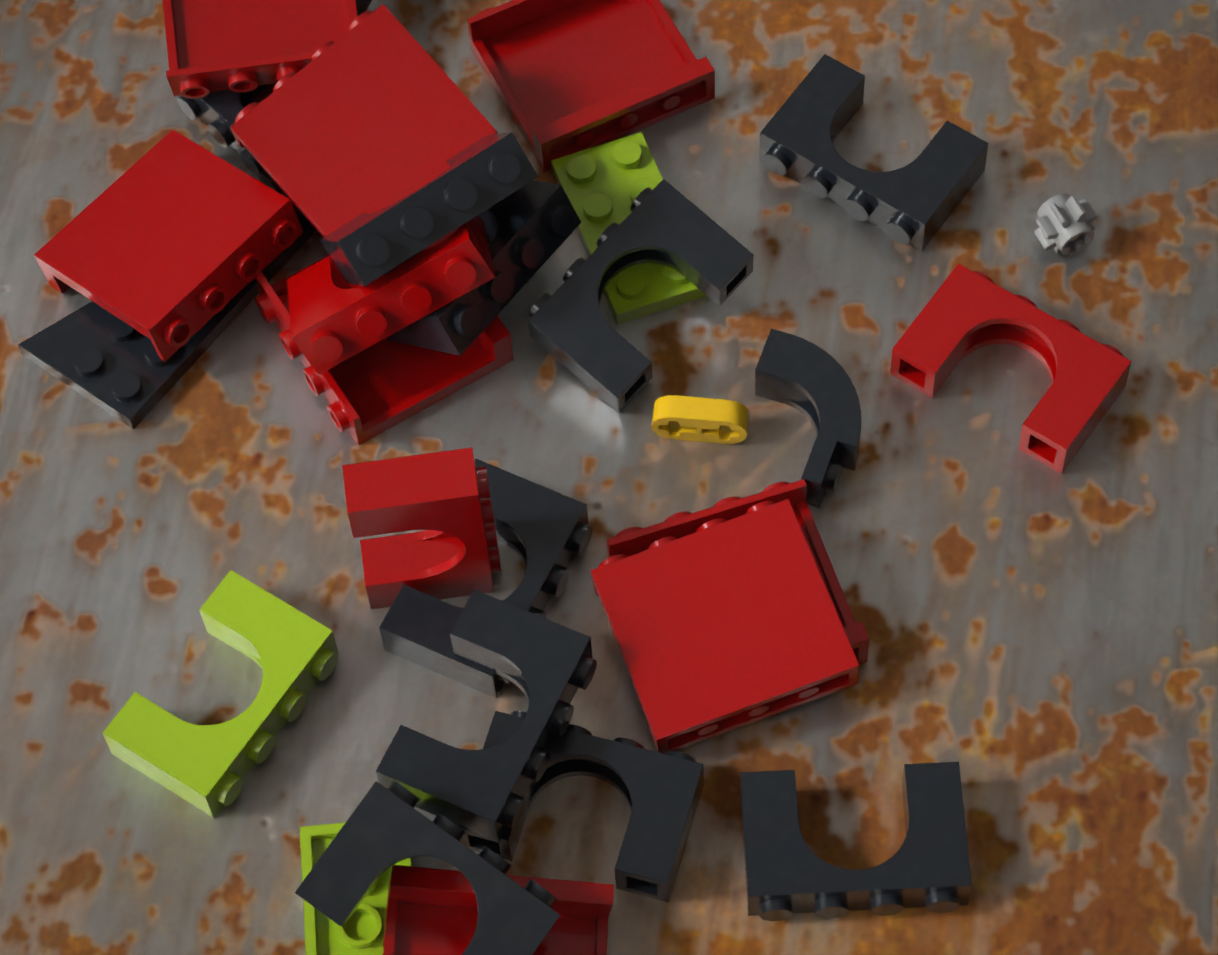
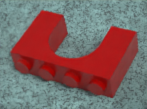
M477 215L366 286L351 288L330 256L287 279L291 338L317 374H322L495 278L485 225L481 216Z
M958 263L892 348L890 374L928 397L933 398L963 358L976 349L988 345L1005 344L1016 346L1032 353L1047 368L1052 384L1023 422L1018 449L1062 474L1126 387L1131 360L1125 358L1114 346L1101 344L1081 333L1073 323L1064 319H1056L1040 310L1029 298L1022 295H1014L996 285L983 272L972 271Z
M472 447L342 465L347 514L353 538L410 530H424L360 540L365 588L371 609L391 607L403 585H407L439 600L470 596L474 589L482 593L494 592L492 573L502 572L491 494L486 466L475 467Z

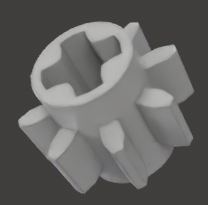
M1065 193L1058 194L1048 199L1037 212L1039 218L1036 219L1039 228L1034 231V234L1046 251L1054 248L1057 253L1062 252L1063 255H1072L1083 250L1093 240V230L1096 227L1092 221L1098 216L1086 198L1078 201L1075 195L1070 197Z

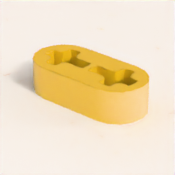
M667 395L658 398L654 403L651 428L657 435L667 439L736 444L744 441L748 435L750 412L745 405L732 400Z

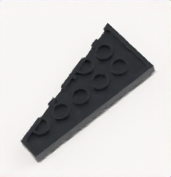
M292 201L291 203L304 232L261 271L268 282L317 230ZM255 278L247 284L219 313L214 315L184 346L180 347L165 362L159 358L148 337L93 301L18 344L21 354L134 430L259 294L257 281Z

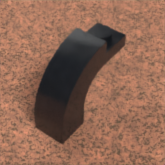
M771 329L755 369V395L797 409L813 425L817 437L801 480L804 479L807 485V504L820 508L826 490L835 492L842 468L853 471L856 469L862 424L859 398L846 371L825 350L801 337Z

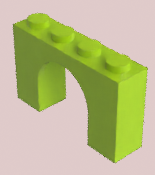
M232 570L229 571L199 610L209 634L246 655L263 670L262 684L252 704L240 715L229 721L214 725H196L177 718L144 696L134 692L103 731V736L114 756L213 818L223 805L228 806L235 801L243 788L244 777L255 763H262L270 755L276 742L275 736L287 721L293 722L301 714L307 702V694L318 680L324 681L332 673L337 664L339 653L333 630Z

